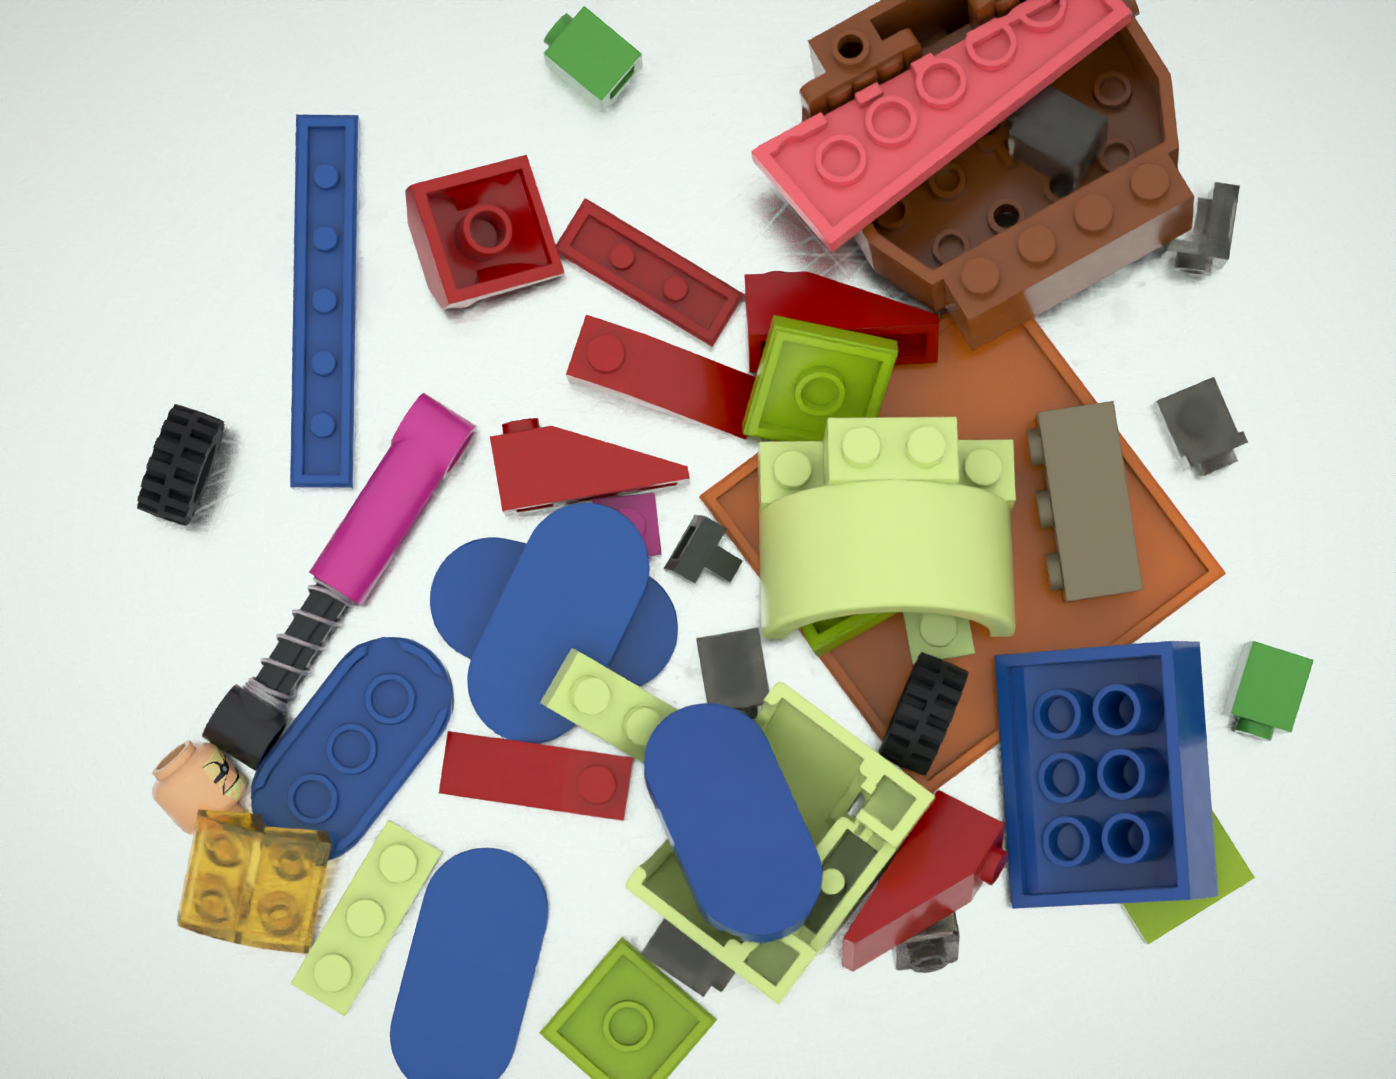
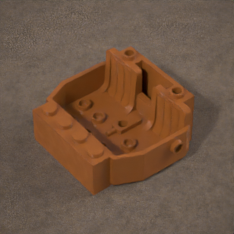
M1027 0L878 1L808 40L815 78L804 84L799 90L802 104V122L820 112L824 116L855 99V93L875 82L881 85L910 69V63L929 53L935 56L966 39V33L994 18H1001L1007 15L1014 7ZM1122 0L1132 11L1129 24L999 123V128L995 133L982 136L853 236L875 272L934 312L945 307L971 351L980 348L1192 230L1194 194L1178 170L1179 141L1172 77L1135 18L1140 14L1136 0ZM1058 182H1067L1074 189L1071 194L1065 197H1057L1050 191L1051 187ZM1004 212L1013 213L1019 219L1015 225L1009 228L1000 227L995 220L998 215Z

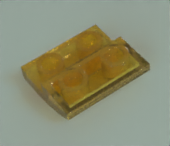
M198 810L176 921L178 927L235 944L308 954L332 844L328 832L322 830L265 827L261 814Z

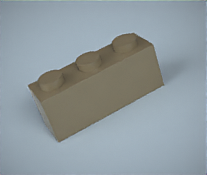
M1114 401L1038 412L1035 416L1037 427L1026 429V437L1031 466L1043 465L1046 490L1035 491L1041 529L1053 528L1056 552L1045 554L1050 590H1062L1064 603L1143 590Z

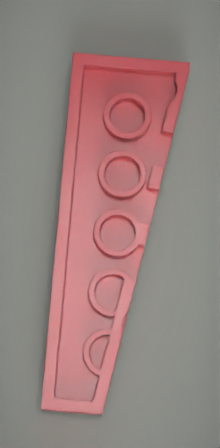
M1027 0L1014 7L1007 15L1001 18H994L966 33V39L933 56L932 53H929L910 63V69L881 85L875 82L855 93V99L823 116L822 112L759 145L751 151L752 161L831 252H834L1129 24L1132 11L1122 0Z

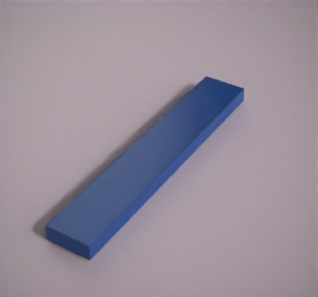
M296 114L290 488L355 490L360 167L359 115Z

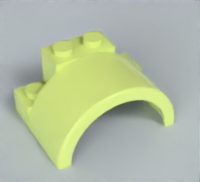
M957 417L827 418L823 441L759 442L758 502L762 636L765 639H787L793 631L810 623L841 616L881 612H918L956 616L982 624L990 631V637H1010L1014 635L1016 619L1011 512L1016 501L1013 440H958Z
M777 682L765 697L763 706L754 722L764 732L821 860V890L817 903L806 922L789 936L766 943L740 940V936L732 935L725 930L724 933L710 925L699 911L668 838L647 861L635 869L626 882V888L776 1004L781 1005L818 954H822L892 862L897 854V849L933 803L935 796L787 684ZM862 793L865 799L864 805L856 819H854L848 812Z

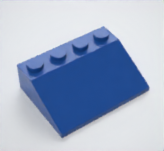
M1162 641L994 655L1012 909L1180 901L1217 897L1218 885L1200 642Z

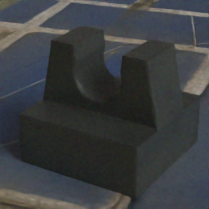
M695 514L664 569L691 583H696L703 570L721 581L725 580L731 583L743 560L718 546L727 528L706 516Z

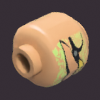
M187 740L168 753L152 771V775L157 779L152 789L154 801L186 834L195 835L210 828L215 835H218L230 827L244 811L238 802L245 792L246 779L213 743L203 742L194 745L190 740Z

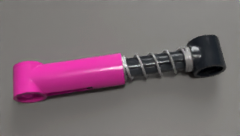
M425 392L416 399L398 426L388 451L311 567L309 573L315 576L313 581L316 584L307 586L310 594L300 609L291 610L294 617L284 634H276L278 643L268 658L260 659L263 667L257 676L248 678V682H245L243 687L235 684L221 700L202 733L204 739L254 771L259 768L263 759L274 747L287 727L289 717L284 714L285 708H288L289 700L295 698L293 688L302 675L310 674L308 665L318 650H326L324 640L333 626H341L342 623L339 617L345 607H353L355 602L362 606L441 480L446 478L463 455L476 432L477 425Z

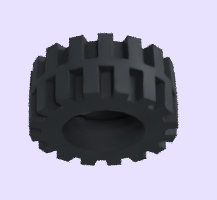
M174 404L168 413L167 420H164L160 435L153 446L152 455L149 457L146 466L147 470L142 479L141 490L138 494L137 509L183 526L190 523L192 516H194L197 510L198 502L201 501L204 494V488L217 458V451L221 444L225 425L223 420L198 410Z
M921 652L899 698L883 738L879 754L893 764L926 776L952 721L969 672L947 661Z

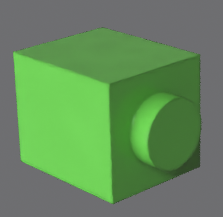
M585 6L582 7L574 18L565 13L552 26L543 40L549 46L544 52L546 66L602 112L605 111L643 66L642 53Z
M1256 641L1244 643L1222 715L1237 719L1235 731L1258 739L1271 741L1274 731L1281 734L1292 733L1314 660Z

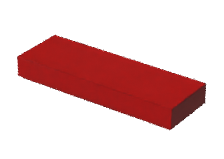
M584 198L556 244L561 259L712 350L745 298L744 293L587 198Z

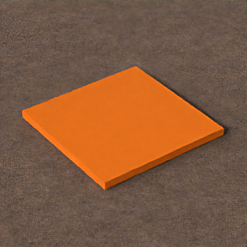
M946 312L939 318L938 363L894 365L878 418L957 417L958 440H1013L1016 501L1011 512L1015 633L1010 637H990V631L985 626L969 620L975 654L944 659V661L969 672L952 721L926 776L900 767L906 775L930 793L935 792L1000 743L994 655L1133 644L1226 574L1119 432L1143 590L1065 603L1062 590H1050L1045 554L1056 552L1053 528L1041 529L1035 491L1046 490L1043 465L1031 466L1026 429L1037 427L1035 416L1038 412L1095 404L1097 401L1034 318L980 348L971 351L950 314ZM756 453L702 493L699 499L715 521L727 528L725 534L760 579V550L758 548V453ZM903 612L894 614L818 657L881 743L914 667L911 661ZM798 628V629H797L798 632L801 634V636L804 638V640H805V641L807 642V644L809 645V643H808V641H807L805 635L803 634L801 628Z

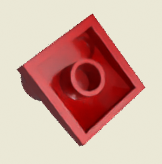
M527 154L411 184L405 190L407 222L427 286L443 310L451 307L464 308L480 299L556 278L565 273Z

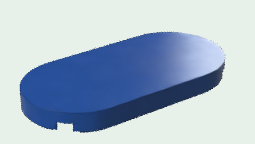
M596 503L572 504L562 507L545 517L529 537L475 648L467 675L468 693L474 710L482 722L501 737L508 740L543 743L562 736L576 725L540 703L571 648L608 668L645 592L650 574L647 546L635 524L624 514L611 507Z
M500 537L480 538L458 547L441 563L431 585L430 610L439 634L456 652L469 659L472 658L475 648L526 543ZM650 576L645 592L608 666V669L639 687L649 683L667 666L675 651L678 638V621L674 605L664 588Z
M381 637L352 648L328 675L263 759L252 780L250 799H252L251 809L259 834L274 850L294 860L307 862L331 860L346 854L357 846L443 736L453 714L454 690L450 675L442 661L430 649L408 638Z
M700 703L673 712L658 724L648 740L644 755V779L648 793L699 911L710 925L723 933L725 930L732 935L740 936V940L766 943L789 936L803 926L817 903L822 885V865L817 849L764 732L749 716L726 705Z
M489 847L467 850L447 860L439 867L429 881L423 897L390 1025L391 1050L399 1069L407 1079H499L513 1058L549 920V901L541 879L528 863L518 855L503 849Z

